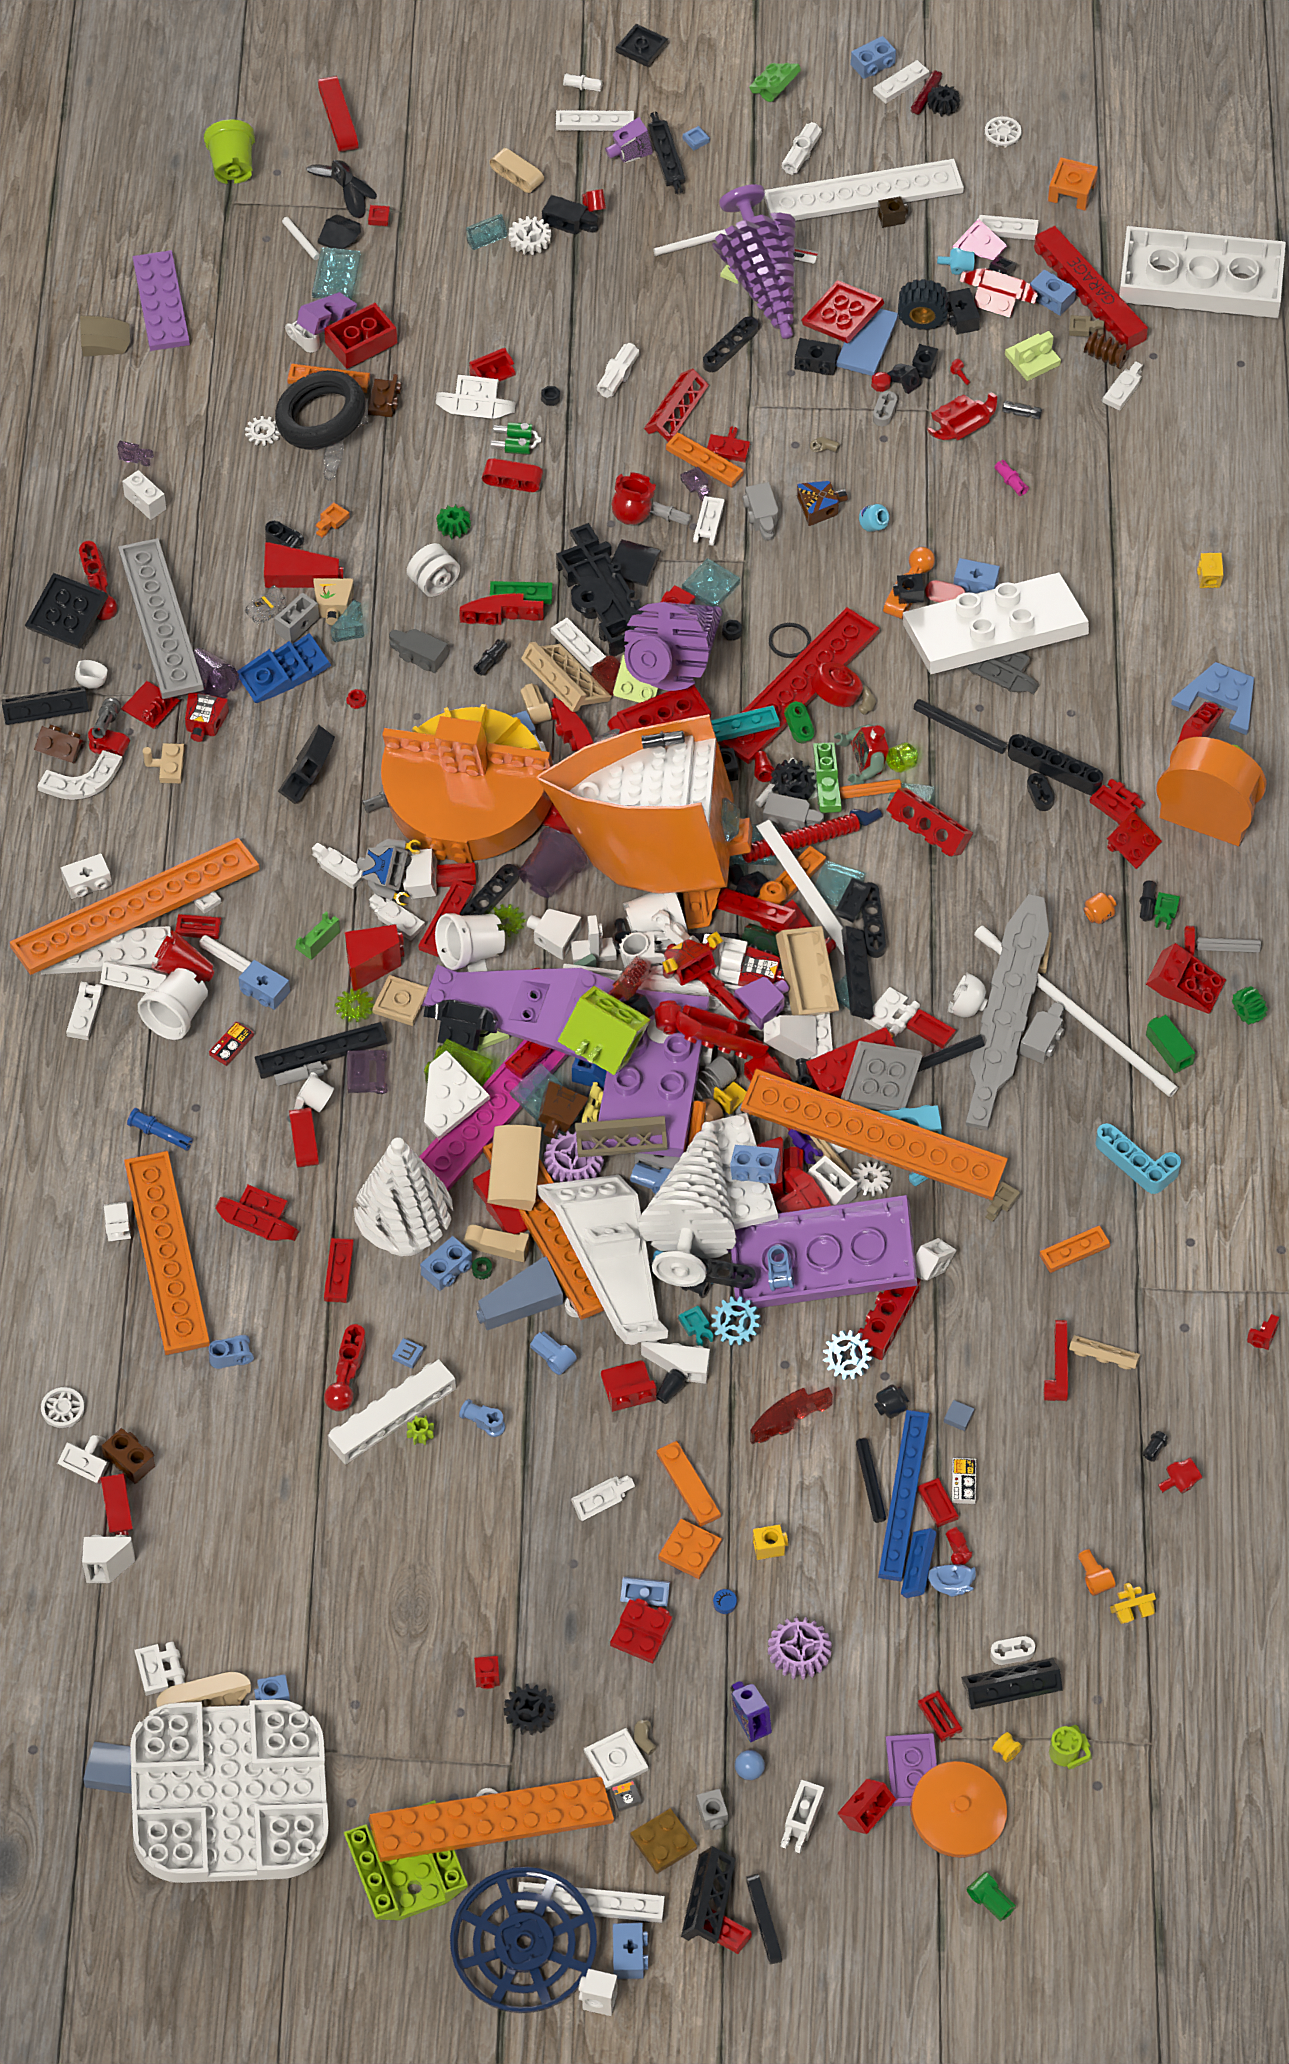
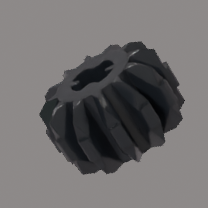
M939 84L937 88L932 87L927 97L929 109L933 111V114L939 113L940 116L942 114L949 116L950 113H955L960 105L959 91H956L954 86L948 87L947 84L945 86Z

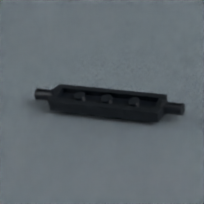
M655 111V115L654 112L650 114L652 122L648 124L649 135L666 186L673 185L675 193L678 194L679 190L681 194L683 192L681 184L685 183V175L666 120H660L658 112Z

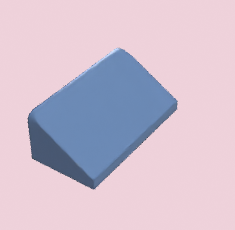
M623 1577L620 1601L628 1602L629 1599L635 1601L639 1598L646 1601L649 1605L667 1607L670 1582Z

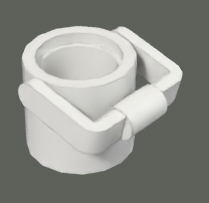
M312 1072L297 1095L294 1109H303L308 1105L320 1112L330 1098L334 1088L318 1079V1075Z

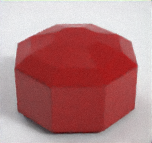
M877 372L872 375L871 387L876 391L885 392L890 388L891 377L886 372Z

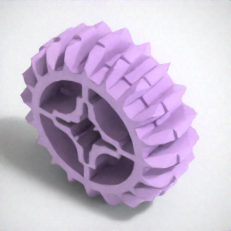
M567 1130L566 1136L559 1133L558 1139L552 1138L551 1144H547L546 1152L544 1153V1167L547 1169L548 1174L552 1176L554 1182L558 1180L560 1182L596 1178L597 1174H600L601 1166L604 1164L603 1156L578 1158L576 1131L574 1134H570ZM582 1141V1150H589L595 1146V1143L592 1141Z
M797 1616L794 1618L793 1623L788 1619L785 1620V1626L779 1623L777 1630H773L771 1633L772 1638L768 1640V1645L770 1646L768 1654L771 1655L770 1662L776 1663L775 1669L777 1671L783 1669L782 1674L784 1676L792 1673V1679H795L796 1675H800L802 1680L805 1679V1674L813 1678L814 1670L821 1673L822 1666H827V1658L831 1657L830 1649L832 1645L828 1641V1633H823V1626L816 1628L817 1622L814 1620L809 1624L806 1617L803 1619V1622H799ZM794 1636L792 1640L782 1644L787 1638ZM798 1642L800 1647H802V1655H800V1650L797 1649ZM813 1653H817L813 1658L805 1661L806 1657L813 1655Z

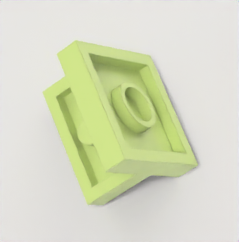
M1049 331L1041 335L1038 333L1005 350V356L1026 381L1061 364V359L1052 350L1053 335Z

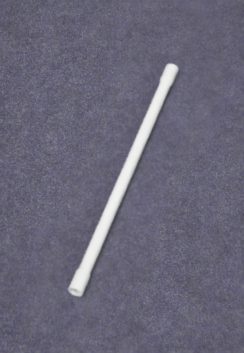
M983 925L980 926L974 935L1001 955L1002 942ZM1037 972L1036 986L1053 1000L1062 1004L1065 1010L1149 1078L1168 1097H1172L1176 1093L1178 1087L1157 1072Z

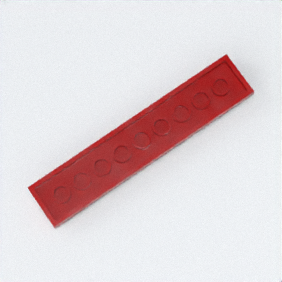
M846 607L741 712L744 713L773 705L780 721L779 727L719 741L718 744L726 749L733 748L735 756L750 764L755 759L756 753L763 751L788 725L784 715L785 708L790 703L796 701L806 707L817 696L812 687L811 679L818 666L824 662H835L847 666L879 634L880 628Z

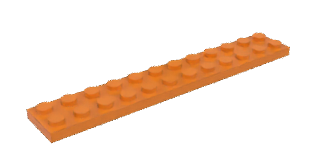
M236 838L10 941V948L28 973L32 975L260 870L259 864L241 840Z
M758 1069L755 1070L740 1109L742 1112L989 1200H993L1008 1158Z

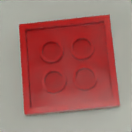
M837 280L806 313L801 321L806 327L849 343L885 303L883 298Z

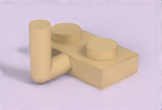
M163 743L161 759H152L149 747L143 749L145 765L147 767H160V783H181L184 744Z

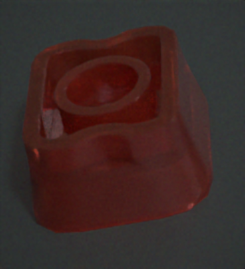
M607 656L601 662L594 664L591 676L611 696H614L613 691L620 662L614 656Z

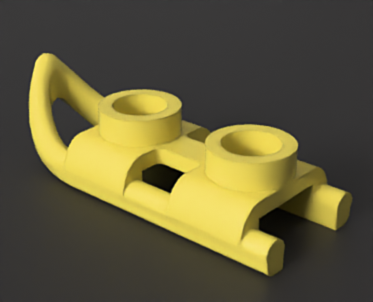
M593 1082L582 1116V1123L588 1122L587 1118H590L589 1122H596L599 1119L603 1091L598 1087L597 1082Z

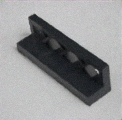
M83 686L1 699L5 725L89 711L86 691Z
M1053 1658L961 1677L962 1684L967 1691L968 1705L971 1710L1063 1691L1060 1668Z
M714 1846L698 1856L681 1937L687 1941L698 1935L713 1944L719 1940L736 1859ZM718 1859L727 1863L724 1872L721 1871L718 1865ZM716 1878H718L722 1887L719 1893H717L713 1884ZM711 1899L714 1900L717 1906L716 1913H713L709 1906V1900ZM705 1920H709L713 1928L712 1933L703 1929Z

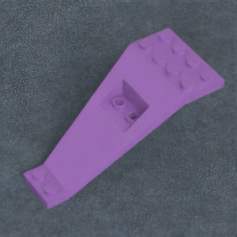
M437 965L422 1006L434 1005L451 999L488 1007L498 1018L497 1031L552 1048L591 1063L557 1041L579 998L593 986H596L617 999L622 983L583 968L455 972ZM530 993L536 994L537 998H531ZM523 1013H528L530 1018H525Z

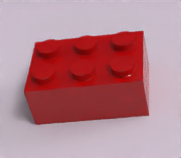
M376 303L324 328L325 344L346 369L397 344L396 327Z

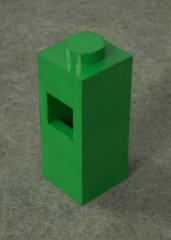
M1165 1014L1160 1018H1153L1147 1024L1146 1036L1172 1071L1176 1074L1193 1065L1195 1058L1194 1050L1168 1016Z

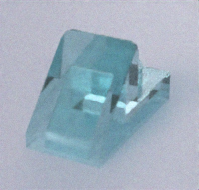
M353 600L331 627L332 641L340 642L364 637L363 624L359 623L363 616L360 602Z

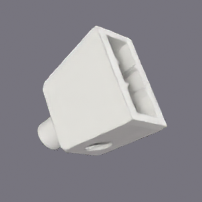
M548 909L542 919L531 915L527 921V927L535 930L534 942L563 960L571 947V942L575 941L581 931V917Z

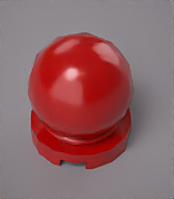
M630 472V476L623 477L620 474L616 477L614 488L616 492L612 498L611 505L612 513L618 521L625 525H637L648 518L651 512V498L654 497L656 484L650 483L649 477Z

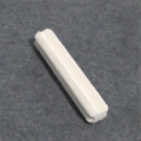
M204 935L199 941L200 947L241 972H244L251 964L250 961L207 935Z

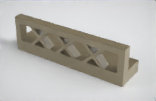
M665 1116L575 1123L578 1158L668 1150ZM662 1135V1144H652L648 1140L652 1136ZM631 1137H636L640 1140L636 1146H630L626 1143ZM608 1139H614L618 1142L613 1148H608L604 1145ZM582 1141H592L596 1144L592 1149L582 1150Z

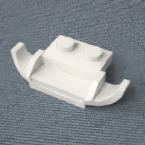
M458 375L456 394L438 392L435 402L453 415L497 419L504 415L515 413L516 407L515 402L496 399L498 379Z

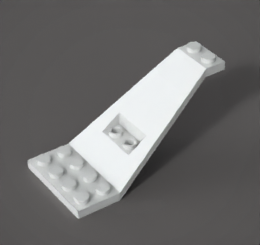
M620 1175L537 1185V1194L556 1214L616 1334L625 1344L629 1345L645 1341L655 1342L658 1339L667 1338L668 1329L658 1320L646 1242L638 1228L640 1223L638 1221L641 1216L638 1194Z

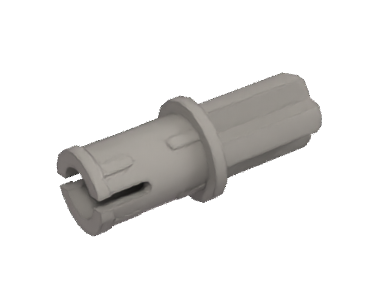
M655 501L651 506L650 514L662 517L667 522L672 520L684 525L690 523L691 515L675 510L674 506H665Z

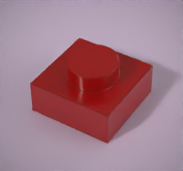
M370 205L368 225L388 226L390 206Z

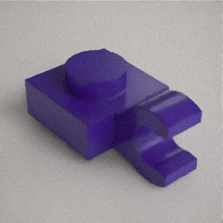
M793 1129L788 1132L793 1139L792 1143L799 1149H804V1159L808 1164L816 1163L813 1159V1154L823 1156V1152L816 1147L817 1145L809 1135Z

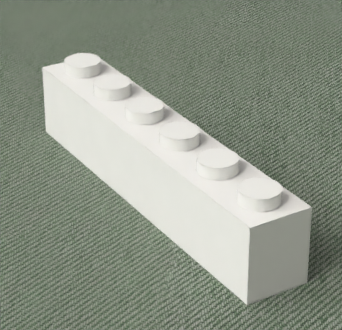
M439 1359L434 1363L427 1364L421 1372L415 1376H409L402 1385L390 1389L383 1398L371 1402L361 1413L352 1415L342 1426L334 1427L328 1434L329 1446L345 1465L415 1418V1416H418L456 1389L454 1376Z

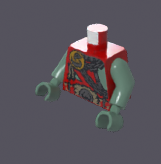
M868 724L849 731L847 735L842 733L834 735V738L841 739L840 742L836 743L838 746L846 747L850 740H852L851 746L861 775L850 774L847 779L852 782L850 785L864 784L865 779L869 780L873 776L882 773L889 752L884 736L885 729L882 726Z

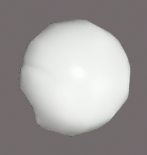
M81 660L78 662L75 678L80 685L88 689L99 688L106 681L107 668L104 665L91 660Z

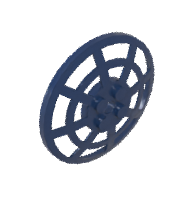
M532 1867L502 1870L486 1877L475 1885L457 1908L450 1933V1949L454 1966L468 1990L479 2000L491 2007L513 2013H534L546 2010L574 1994L579 1988L581 1977H586L588 1969H591L597 1948V1931L593 1913L579 1890L569 1881L553 1872ZM533 1877L546 1880L547 1882L542 1894L532 1892H516L511 1894L507 1879ZM496 1883L498 1884L502 1898L492 1903L482 1913L481 1917L467 1911L471 1903L483 1891ZM556 1885L563 1888L575 1899L581 1907L583 1914L570 1920L564 1909L554 1900L550 1899ZM530 1900L538 1903L533 1914L526 1912L518 1913L514 1901ZM505 1905L509 1917L500 1926L489 1922L490 1916ZM547 1906L558 1914L563 1921L562 1924L550 1928L546 1921L542 1919ZM462 1920L476 1926L473 1936L474 1956L460 1959L458 1951V1936ZM587 1923L590 1947L587 1961L584 1963L573 1959L575 1951L574 1929ZM484 1930L495 1936V1949L481 1953L480 1941L482 1931ZM564 1933L568 1935L566 1956L553 1951V1938ZM521 1937H528L531 1940L528 1948L523 1949L517 1945ZM500 1959L507 1967L502 1979L497 1978L485 1963ZM548 1960L561 1965L551 1977L543 1981L539 1968L545 1965ZM479 1966L485 1977L498 1986L492 1998L484 1995L474 1986L464 1969ZM568 1968L581 1972L578 1979L567 1991L553 2000L550 1999L546 1988L558 1981ZM516 1972H530L534 1985L518 1986L512 1985L511 1982ZM506 1991L514 1993L537 1992L542 2004L518 2007L500 2002Z

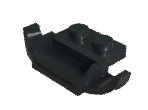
M451 999L425 1006L423 1017L435 1018L441 1021L438 1043L477 1051L481 1030L497 1033L498 1018L488 1007Z

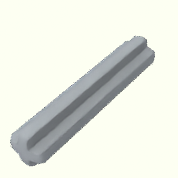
M1199 937L1196 941L1197 950L1260 952L1261 941L1255 939Z

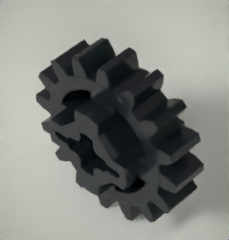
M792 759L789 763L787 760H784L782 764L778 763L771 773L772 779L770 784L775 785L772 791H778L780 795L808 800L816 789L814 785L817 780L812 779L815 773H809L808 769L810 766L803 767V761L796 764L795 759Z
M526 1684L523 1690L517 1686V1693L515 1694L510 1691V1699H505L504 1701L506 1707L504 1708V1715L507 1716L506 1723H512L513 1731L520 1728L521 1735L528 1730L532 1736L536 1729L539 1733H542V1726L544 1725L549 1728V1720H554L555 1718L553 1712L555 1711V1704L552 1703L553 1696H547V1689L545 1688L539 1691L537 1684L533 1689H530L529 1684ZM519 1701V1706L515 1707L516 1703Z

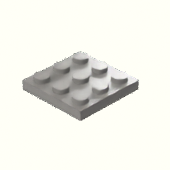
M859 1041L841 1099L874 1110L892 1111L906 1107L923 1054L917 1050Z

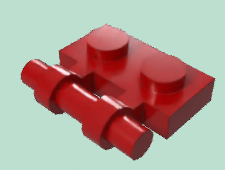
M1110 779L1107 784L1111 789L1103 785L1090 797L1089 801L1118 824L1132 811L1136 813L1134 805L1139 809H1142L1145 805V802L1140 799V795L1130 792L1122 782H1117L1114 779Z

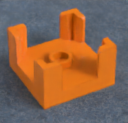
M1060 157L1049 185L1048 201L1057 203L1059 193L1076 197V208L1086 211L1091 188L1094 189L1096 185L1098 167Z

